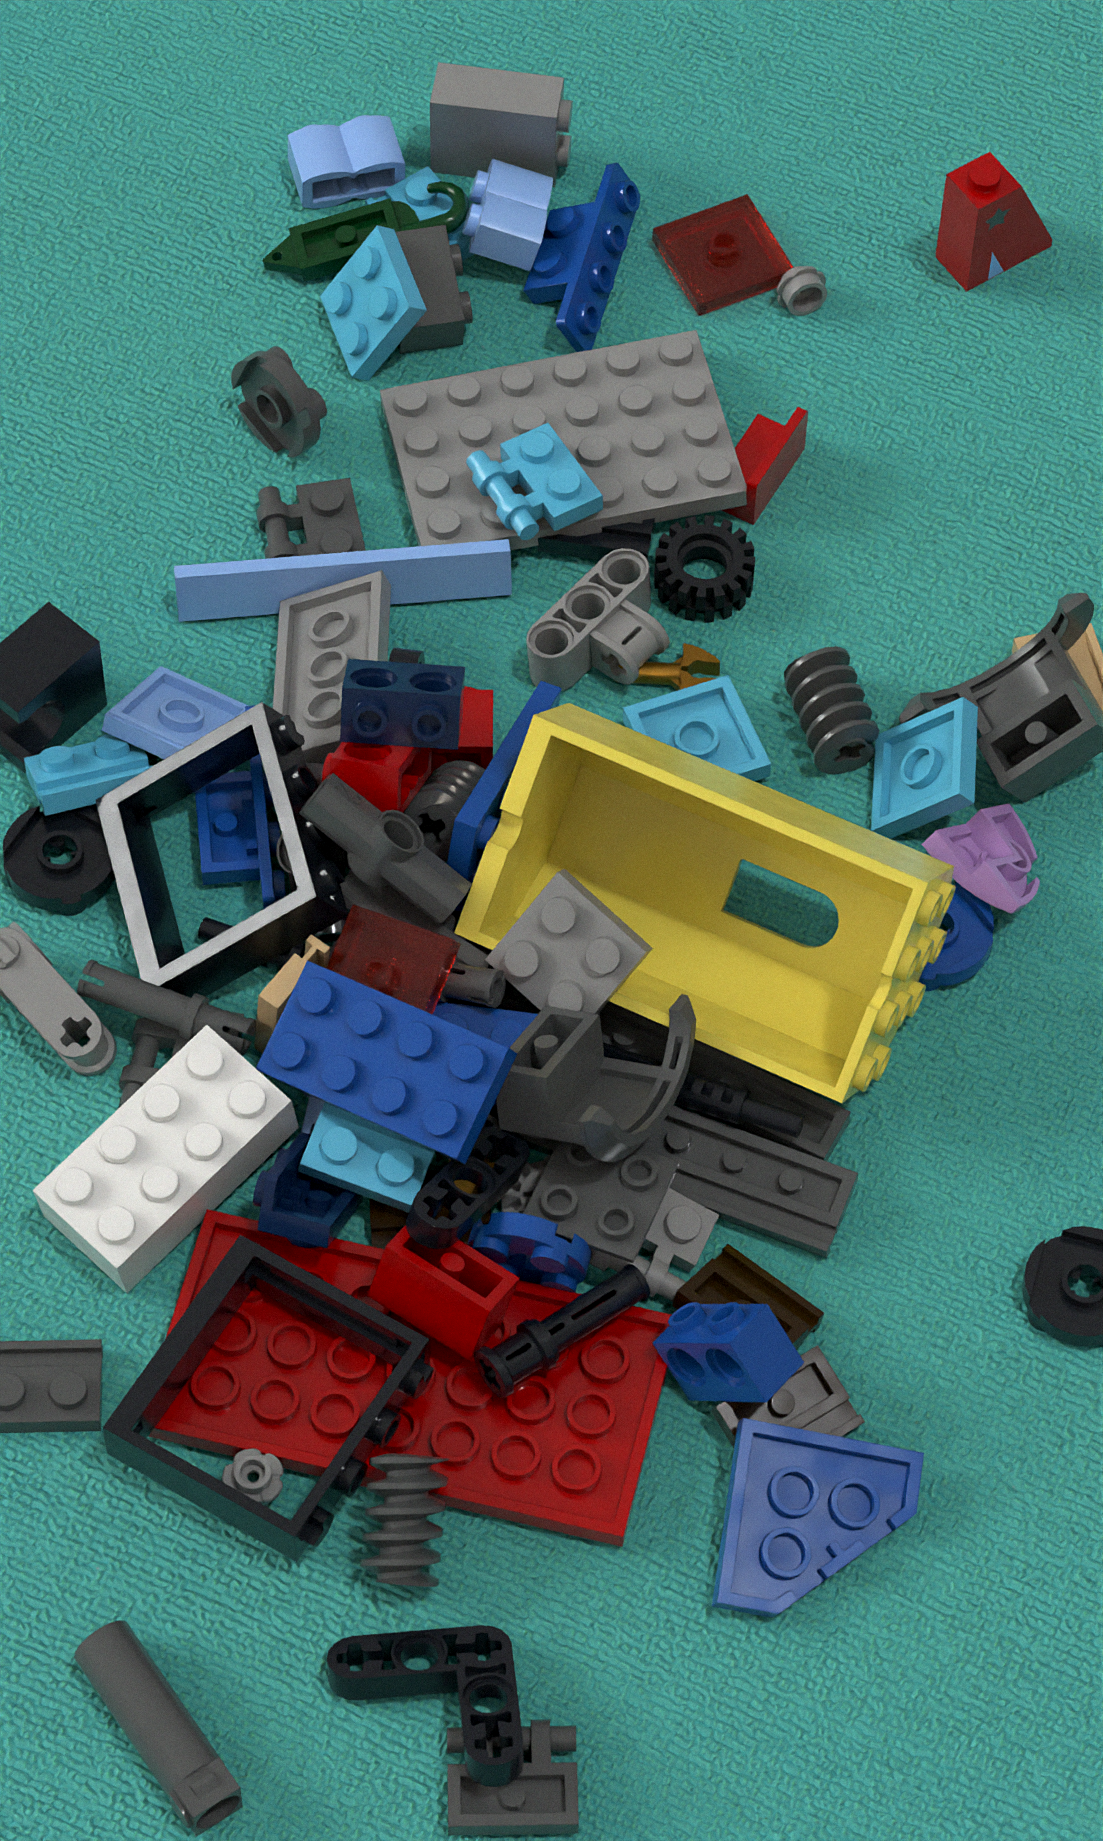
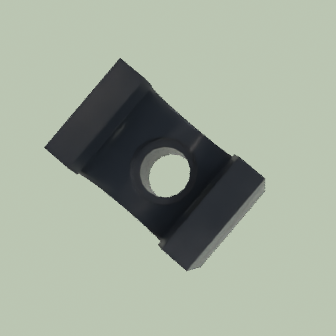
M49 601L0 643V754L26 774L24 758L39 755L43 750L50 747L61 746L107 706L100 641Z

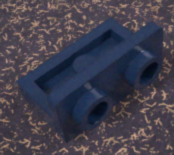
M301 1132L287 1149L281 1148L272 1168L269 1171L263 1170L258 1177L253 1195V1205L261 1207L257 1230L286 1237L290 1243L299 1247L328 1248L361 1205L363 1196L298 1172L299 1164L311 1134Z

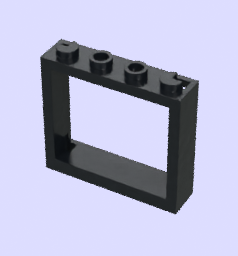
M260 702L95 800L140 978L190 998L194 994L205 997L307 940L311 934L314 936L349 916L340 886L345 880L339 868L334 864L329 847V842L332 839L299 814L305 803L318 788L313 773L306 765L301 748L305 742L304 736L297 732L295 723L291 721L289 715L284 716L263 702ZM260 754L297 890L185 954L150 818Z
M240 1235L103 1426L106 1452L113 1458L297 1562L308 1545L315 1548L323 1541L333 1522L334 1515L331 1511L342 1495L351 1497L357 1491L367 1472L368 1465L365 1461L376 1445L384 1448L390 1442L401 1420V1415L398 1413L409 1396L417 1399L426 1389L434 1370L430 1366V1339ZM253 1288L395 1366L383 1387L292 1520L283 1517L147 1439Z

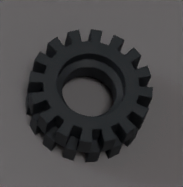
M705 515L704 524L697 525L695 516L686 518L685 529L678 522L670 526L669 536L663 533L659 539V547H656L654 587L658 589V598L662 604L669 601V611L675 615L682 608L686 609L685 620L693 622L695 621L696 613L704 614V623L714 622L715 612H719L723 620L731 617L733 606L740 611L746 604V597L750 598L753 590L756 557H754L752 541L746 543L747 534L741 528L732 534L733 522L724 519L720 527L715 526V516ZM708 559L721 564L726 571L716 578L701 579L691 576L684 571L683 567L694 560Z

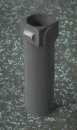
M118 1620L99 1628L89 1635L75 1651L74 1659L169 1797L172 1808L188 1829L191 1828L197 1837L242 1808L239 1785L125 1620Z

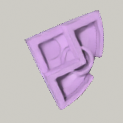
M1009 803L980 809L966 824L938 829L922 843V846L931 857L954 866L952 878L979 899L1011 914L1025 907L1038 891L1040 880L1037 877L1027 885V873L1031 870L1032 863L1038 859L1025 826Z

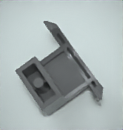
M1071 593L1060 598L1051 620L1035 637L1008 658L982 674L954 687L935 692H923L913 697L900 714L899 720L901 724L961 697L966 698L978 707L977 727L982 734V737L977 739L980 751L1001 788L1023 802H1027L1103 752V711L1068 653V650L1086 631L1093 617L1094 604L1088 594Z
M681 994L669 1009V1034L661 1067L605 1057L600 1015L545 1006L510 1046V1049L515 1051L517 1056L496 1098L500 1130L526 1134L528 1137L536 1139L548 1138L580 1144L598 1161L615 1163L629 1156L662 1124L673 1107L685 1081L696 1031V1017L688 995Z

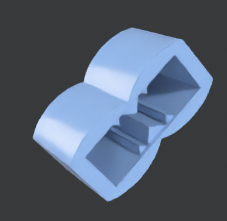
M362 115L340 126L312 124L287 135L288 162L302 207L313 209L327 208L345 203L352 198L369 199L370 197H382L385 195V189L405 179V162L391 119L388 116Z
M493 158L487 172L478 170L469 196V201L477 204L471 203L462 234L471 236L469 252L530 271L545 230L553 178Z

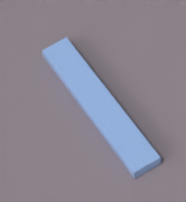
M509 539L174 566L179 622L279 614L280 601L381 570L391 584L390 605L512 595Z

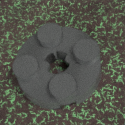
M273 346L267 351H256L234 366L231 374L232 389L234 390L241 385L245 401L238 405L240 413L253 434L268 449L276 453L285 448L290 451L287 457L294 458L318 442L321 433L320 419L327 415L326 404L322 396L315 389L307 388L304 381L293 369L291 359L283 349Z

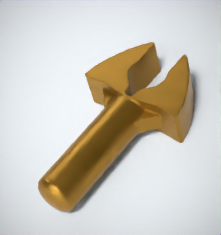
M684 643L683 657L673 663L646 661L639 668V676L633 683L671 685L678 691L716 679L709 677L696 678L691 675L701 673L719 676L720 661L709 652L694 645Z

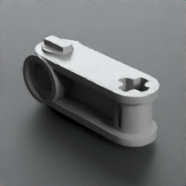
M15 921L5 928H0V995L8 1004L11 1002L72 1070L85 1076L99 1075L107 1070L114 1062L117 1053L116 1041L111 1032L103 1025L96 1013L52 967L51 961ZM86 1036L90 1041L81 1047L78 1042Z

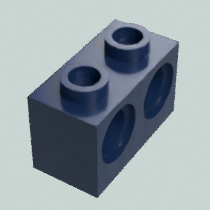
M348 659L342 685L340 742L458 750L463 720L465 667Z

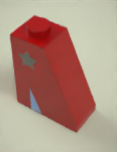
M991 152L946 174L935 257L966 292L1052 246V238L1023 187Z

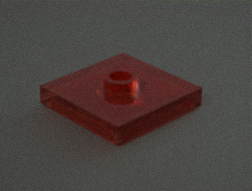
M748 194L653 228L652 241L698 316L777 288L782 276L788 270L794 268Z
M353 904L326 969L433 1014L461 944L452 938Z

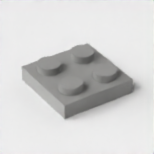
M563 869L555 874L485 960L494 969L503 970V976L506 977V980L540 1010L545 1006L598 1014L653 948L566 869Z

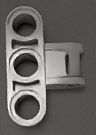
M625 548L611 551L532 625L527 632L526 645L529 674L532 683L536 687L540 681H544L562 688V691L567 690L593 666L615 681L629 685L638 678L639 668L653 654L660 655L669 647L670 641L664 627L647 613L651 607L650 571L647 558L636 550Z

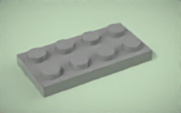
M382 570L280 601L273 709L284 716L289 715L291 721L295 723L297 732L304 736L305 742L301 748L306 763H324L328 753H334L341 744L342 685L348 659L388 661L391 584Z

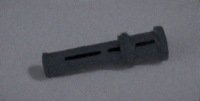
M629 1263L613 1276L586 1293L581 1294L540 1322L534 1318L532 1320L526 1319L517 1325V1333L492 1349L483 1346L475 1351V1364L484 1382L494 1394L504 1399L514 1393L515 1384L540 1369L546 1372L556 1366L561 1351L592 1331L602 1327L605 1323L639 1301L647 1299L651 1292L645 1277L637 1267Z

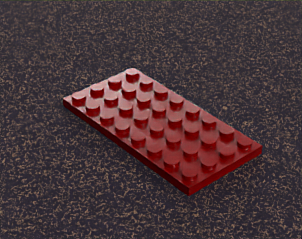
M209 1209L206 1210L166 1338L237 1238L242 1235L430 1339V1366L434 1368L432 1377L424 1392L417 1399L409 1396L398 1414L401 1415V1420L390 1442L384 1448L376 1445L365 1461L368 1468L360 1486L367 1487V1483L386 1478L385 1472L369 1465V1459L387 1453L449 1458L448 1461L431 1465L432 1470L448 1477V1484L429 1491L430 1495L444 1501L446 1506L623 1547L668 1371L667 1365L656 1350L653 1342L669 1326L668 1320L672 1314L631 1306L602 1327L592 1331L559 1353L560 1358L556 1362L555 1367L546 1372L540 1369L514 1385V1393L502 1399L494 1394L484 1382L476 1367L474 1357L469 1361L367 1296L384 1249L337 1238L331 1242L328 1248H303L290 1243L286 1237L257 1230L258 1220ZM519 1280L500 1327L483 1346L492 1349L517 1333V1325L524 1320H532L534 1318L540 1322L581 1294ZM253 1288L148 1437L230 1456H235L242 1450L254 1448L258 1449L263 1455L267 1453L273 1454L280 1460L285 1469L321 1477L383 1387L395 1366Z

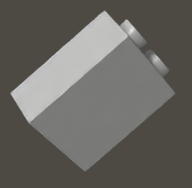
M438 62L430 99L431 170L434 173L475 177L478 170L488 171L493 158L552 177V187H555L559 166L568 167L572 144V136L563 135V132L569 133L573 101L564 100V78Z

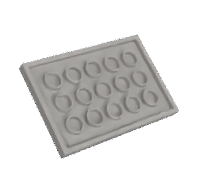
M697 330L380 390L381 406L418 546L509 539L510 550L512 551L537 546L539 537L557 534L577 537L602 532L601 527L628 522L642 524L643 520L655 518L654 523L747 505V486ZM549 423L603 495V510L555 532L546 519L542 517L536 520L539 525L538 533L529 540H522L515 530L507 529L496 514L497 506L491 497L483 496L472 481L473 473L467 466L466 461L473 452L483 450L490 460L502 463L500 454L501 443ZM520 484L511 487L515 494L527 495Z

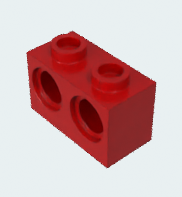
M341 742L336 751L328 753L325 759L322 782L329 774L334 773L381 812L396 810L404 813L431 775L432 748Z

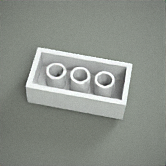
M206 1025L35 1187L33 1193L44 1217L121 1289L128 1293L204 1220L207 1209L214 1210L299 1128L292 1101Z

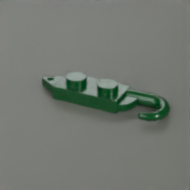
M443 181L430 183L427 185L428 193H442L451 198L453 204L448 212L419 221L415 211L408 204L401 201H391V198L288 228L290 235L263 258L262 261L266 270L302 275L304 282L341 271L377 225L394 229L395 232L446 225L447 235L457 230L466 220L469 211L468 197L462 188L453 183Z

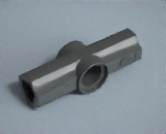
M334 773L326 777L299 812L300 815L348 852V864L361 881L377 888L386 887L387 885L391 886L437 924L443 923L472 885L424 846L423 833L409 816L396 810L381 812Z

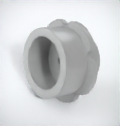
M812 266L791 268L782 276L776 290L779 294L777 297L778 303L784 308L787 307L792 314L797 316L807 315L816 311L822 306L827 297L824 274L820 271L817 272Z
M245 1449L234 1456L232 1464L225 1466L222 1482L264 1506L273 1502L282 1491L283 1483L280 1477L283 1475L284 1470L280 1460L273 1454L267 1453L263 1455L258 1449ZM257 1473L259 1479L256 1482H250L247 1479L248 1475Z

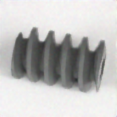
M838 646L825 647L799 657L790 663L784 671L785 688L792 698L793 709L799 716L800 727L806 734V742L813 753L814 763L819 771L827 774H842L867 765L875 753V748L871 744L878 738L880 731L877 724L870 720L872 710L867 703L863 702L865 693L862 687L856 684L858 675L852 666H848L850 655L845 648Z
M455 760L446 762L435 769L404 811V814L409 816L422 831L424 846L444 862L448 860L454 820L485 771L484 768L474 762Z
M387 1453L369 1459V1465L386 1473L385 1479L367 1483V1490L384 1498V1504L366 1508L364 1513L365 1516L382 1524L380 1530L362 1535V1541L379 1549V1555L360 1560V1567L377 1575L376 1582L436 1587L439 1585V1579L422 1571V1567L441 1561V1553L424 1545V1542L440 1538L443 1535L444 1528L427 1520V1516L444 1512L446 1508V1503L430 1495L429 1491L448 1484V1477L432 1470L431 1465L448 1461L449 1458Z

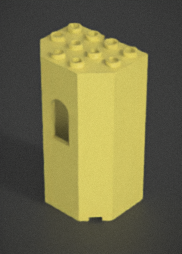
M566 703L533 715L500 806L502 813L499 824L491 839L487 841L454 933L493 950L555 874L566 869L653 948L609 1000L610 1002L669 1027L670 1007L681 994L688 995L696 1017V1040L840 1103L845 1102L859 1090L865 1092L872 1079L879 1081L891 1056L892 1049L889 1048L890 1043L906 1015L911 1018L915 1015L924 996L926 985L918 982L927 962L935 963L943 948L947 931L940 929V925L951 904L956 886L951 884L954 866L573 704ZM744 859L826 895L833 902L838 912V928L833 938L828 943L820 946H808L725 911L724 908L742 860Z

